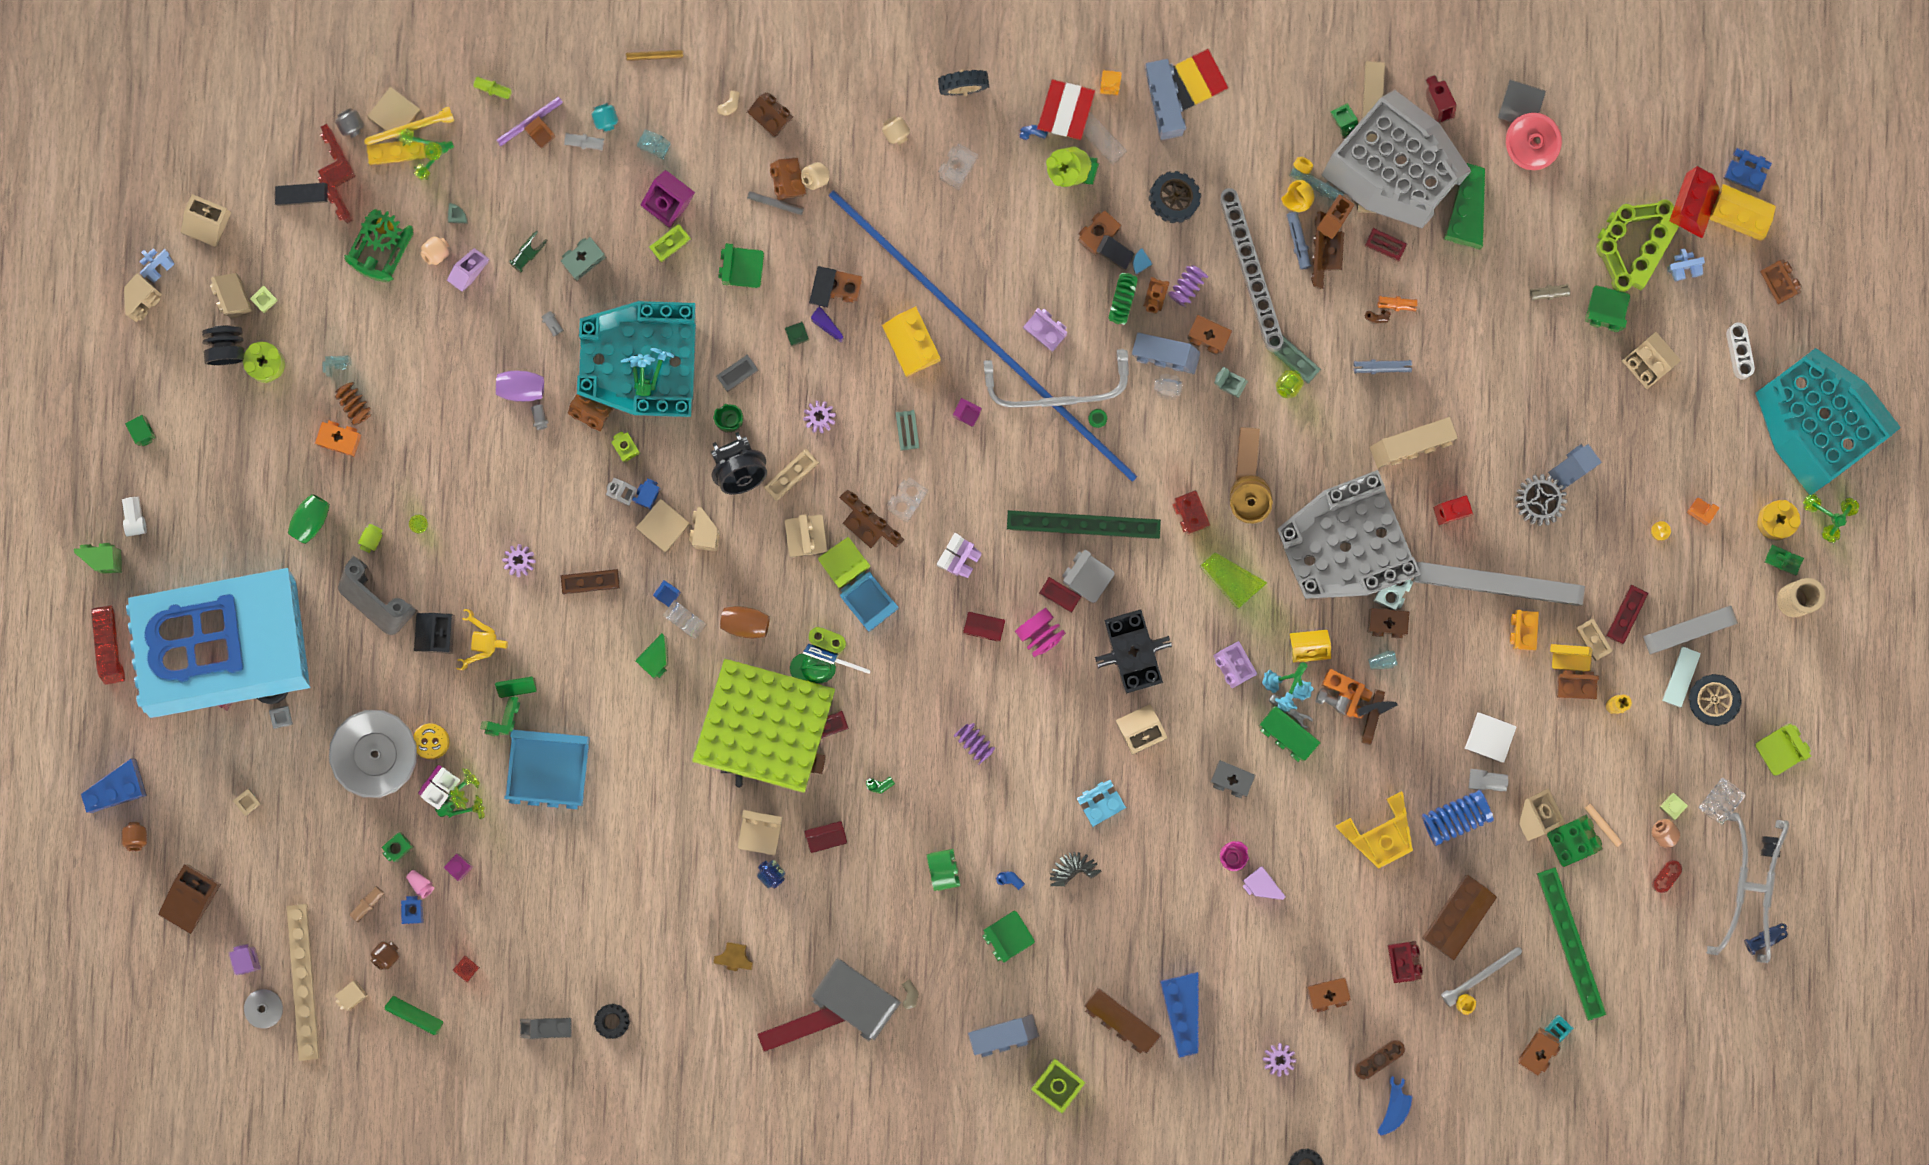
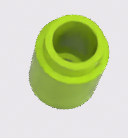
M372 524L365 527L358 541V544L361 545L359 549L367 553L375 552L383 536V530Z

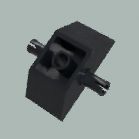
M1141 609L1105 619V626L1112 650L1111 653L1095 657L1096 662L1104 660L1097 663L1098 669L1111 664L1117 665L1126 694L1162 684L1163 680L1155 654L1156 651L1172 647L1171 642L1163 644V642L1170 641L1169 635L1156 640L1150 639ZM1131 647L1138 650L1136 657H1133L1132 654L1129 655L1128 652L1131 650Z

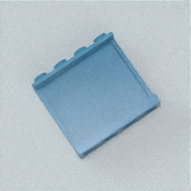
M513 730L510 735L512 740L507 789L504 799H509L511 804H520V801H528V805L539 806L541 802L547 803V807L559 808V804L566 805V809L578 810V806H583L590 737Z

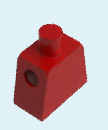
M1467 495L1433 507L1439 526L1474 515Z

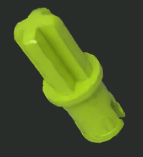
M479 76L476 77L473 85L474 88L488 92L489 95L494 94L504 99H509L512 92L510 88L499 85L496 81L491 82Z

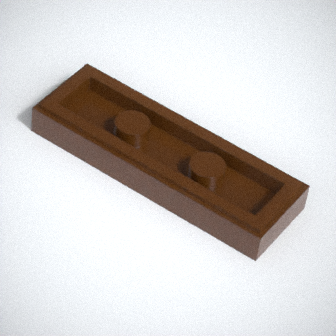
M618 569L560 575L563 595L620 589Z

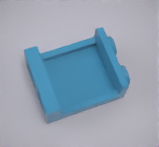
M869 571L867 574L863 572L855 578L857 582L852 586L848 584L840 590L842 592L840 594L841 599L868 632L899 609Z

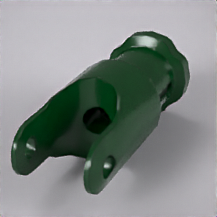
M535 231L527 239L515 258L509 261L510 265L520 273L523 272L524 266L535 258L548 241L545 239L538 248L532 249L531 241L538 231Z

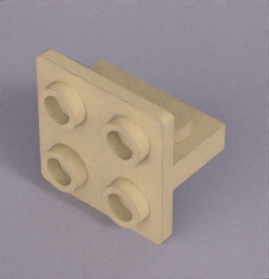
M805 514L799 515L798 518L785 519L790 557L827 552L823 515L807 516Z

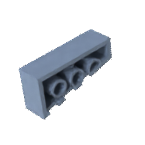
M1168 59L1146 63L1145 71L1160 141L1183 136L1186 124L1181 115V102L1177 98V83L1173 82L1172 75H1174L1173 65L1169 64Z

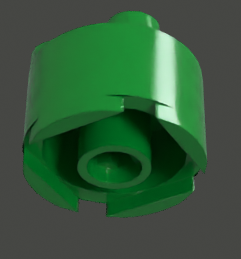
M954 849L927 854L934 891L961 886L959 875L955 876L958 874L957 862L952 861L955 860Z

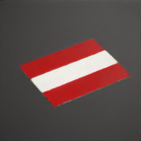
M1052 79L1037 129L1081 140L1096 90Z

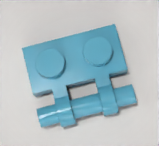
M1111 780L1097 784L1096 788L1089 792L1088 790L1083 792V795L1077 798L1080 805L1085 802L1089 804L1090 807L1083 811L1092 827L1126 808L1117 791L1111 795L1109 794L1108 789L1114 786ZM1102 793L1104 799L1094 803L1092 798Z

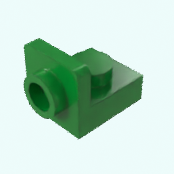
M1348 103L1331 111V116L1340 128L1343 138L1347 137L1359 124Z

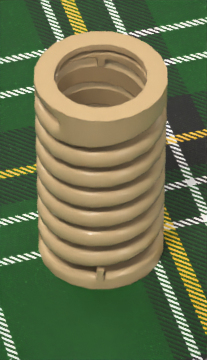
M1803 578L1784 586L1778 593L1777 604L1781 612L1786 616L1800 617L1821 608L1825 601V590L1817 580ZM1797 589L1802 591L1806 597L1805 606L1799 604L1796 599Z

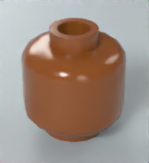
M129 822L127 826L122 828V846L127 848L128 851H140L147 845V829L140 825L139 822Z

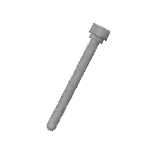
M1520 947L1515 948L1455 990L1445 991L1441 994V997L1451 1007L1456 1003L1461 994L1522 953V949Z

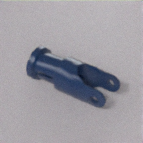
M1781 923L1769 928L1770 947L1788 936L1786 924ZM1764 931L1750 940H1744L1746 948L1752 956L1755 955L1756 951L1765 947Z

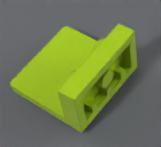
M846 537L818 558V561L839 590L861 573L871 568L849 537Z

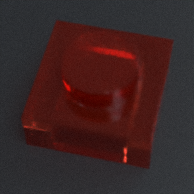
M464 955L452 971L468 983L480 967Z

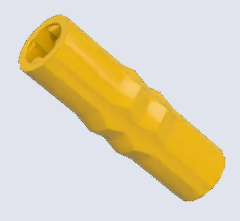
M1623 694L1616 695L1607 701L1606 710L1611 714L1623 713L1632 705L1631 698Z

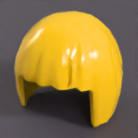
M1296 180L1289 185L1288 192L1281 197V200L1287 209L1294 212H1303L1312 206L1315 194L1309 183L1304 180Z

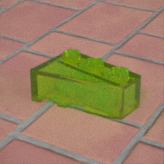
M1216 552L1200 565L1202 571L1237 610L1268 583Z

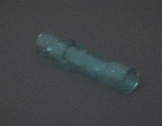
M1293 167L1289 174L1290 177L1296 180L1306 181L1322 197L1326 196L1335 201L1339 194L1342 196L1345 194L1330 186L1331 183H1325L1311 174H1304L1295 167Z

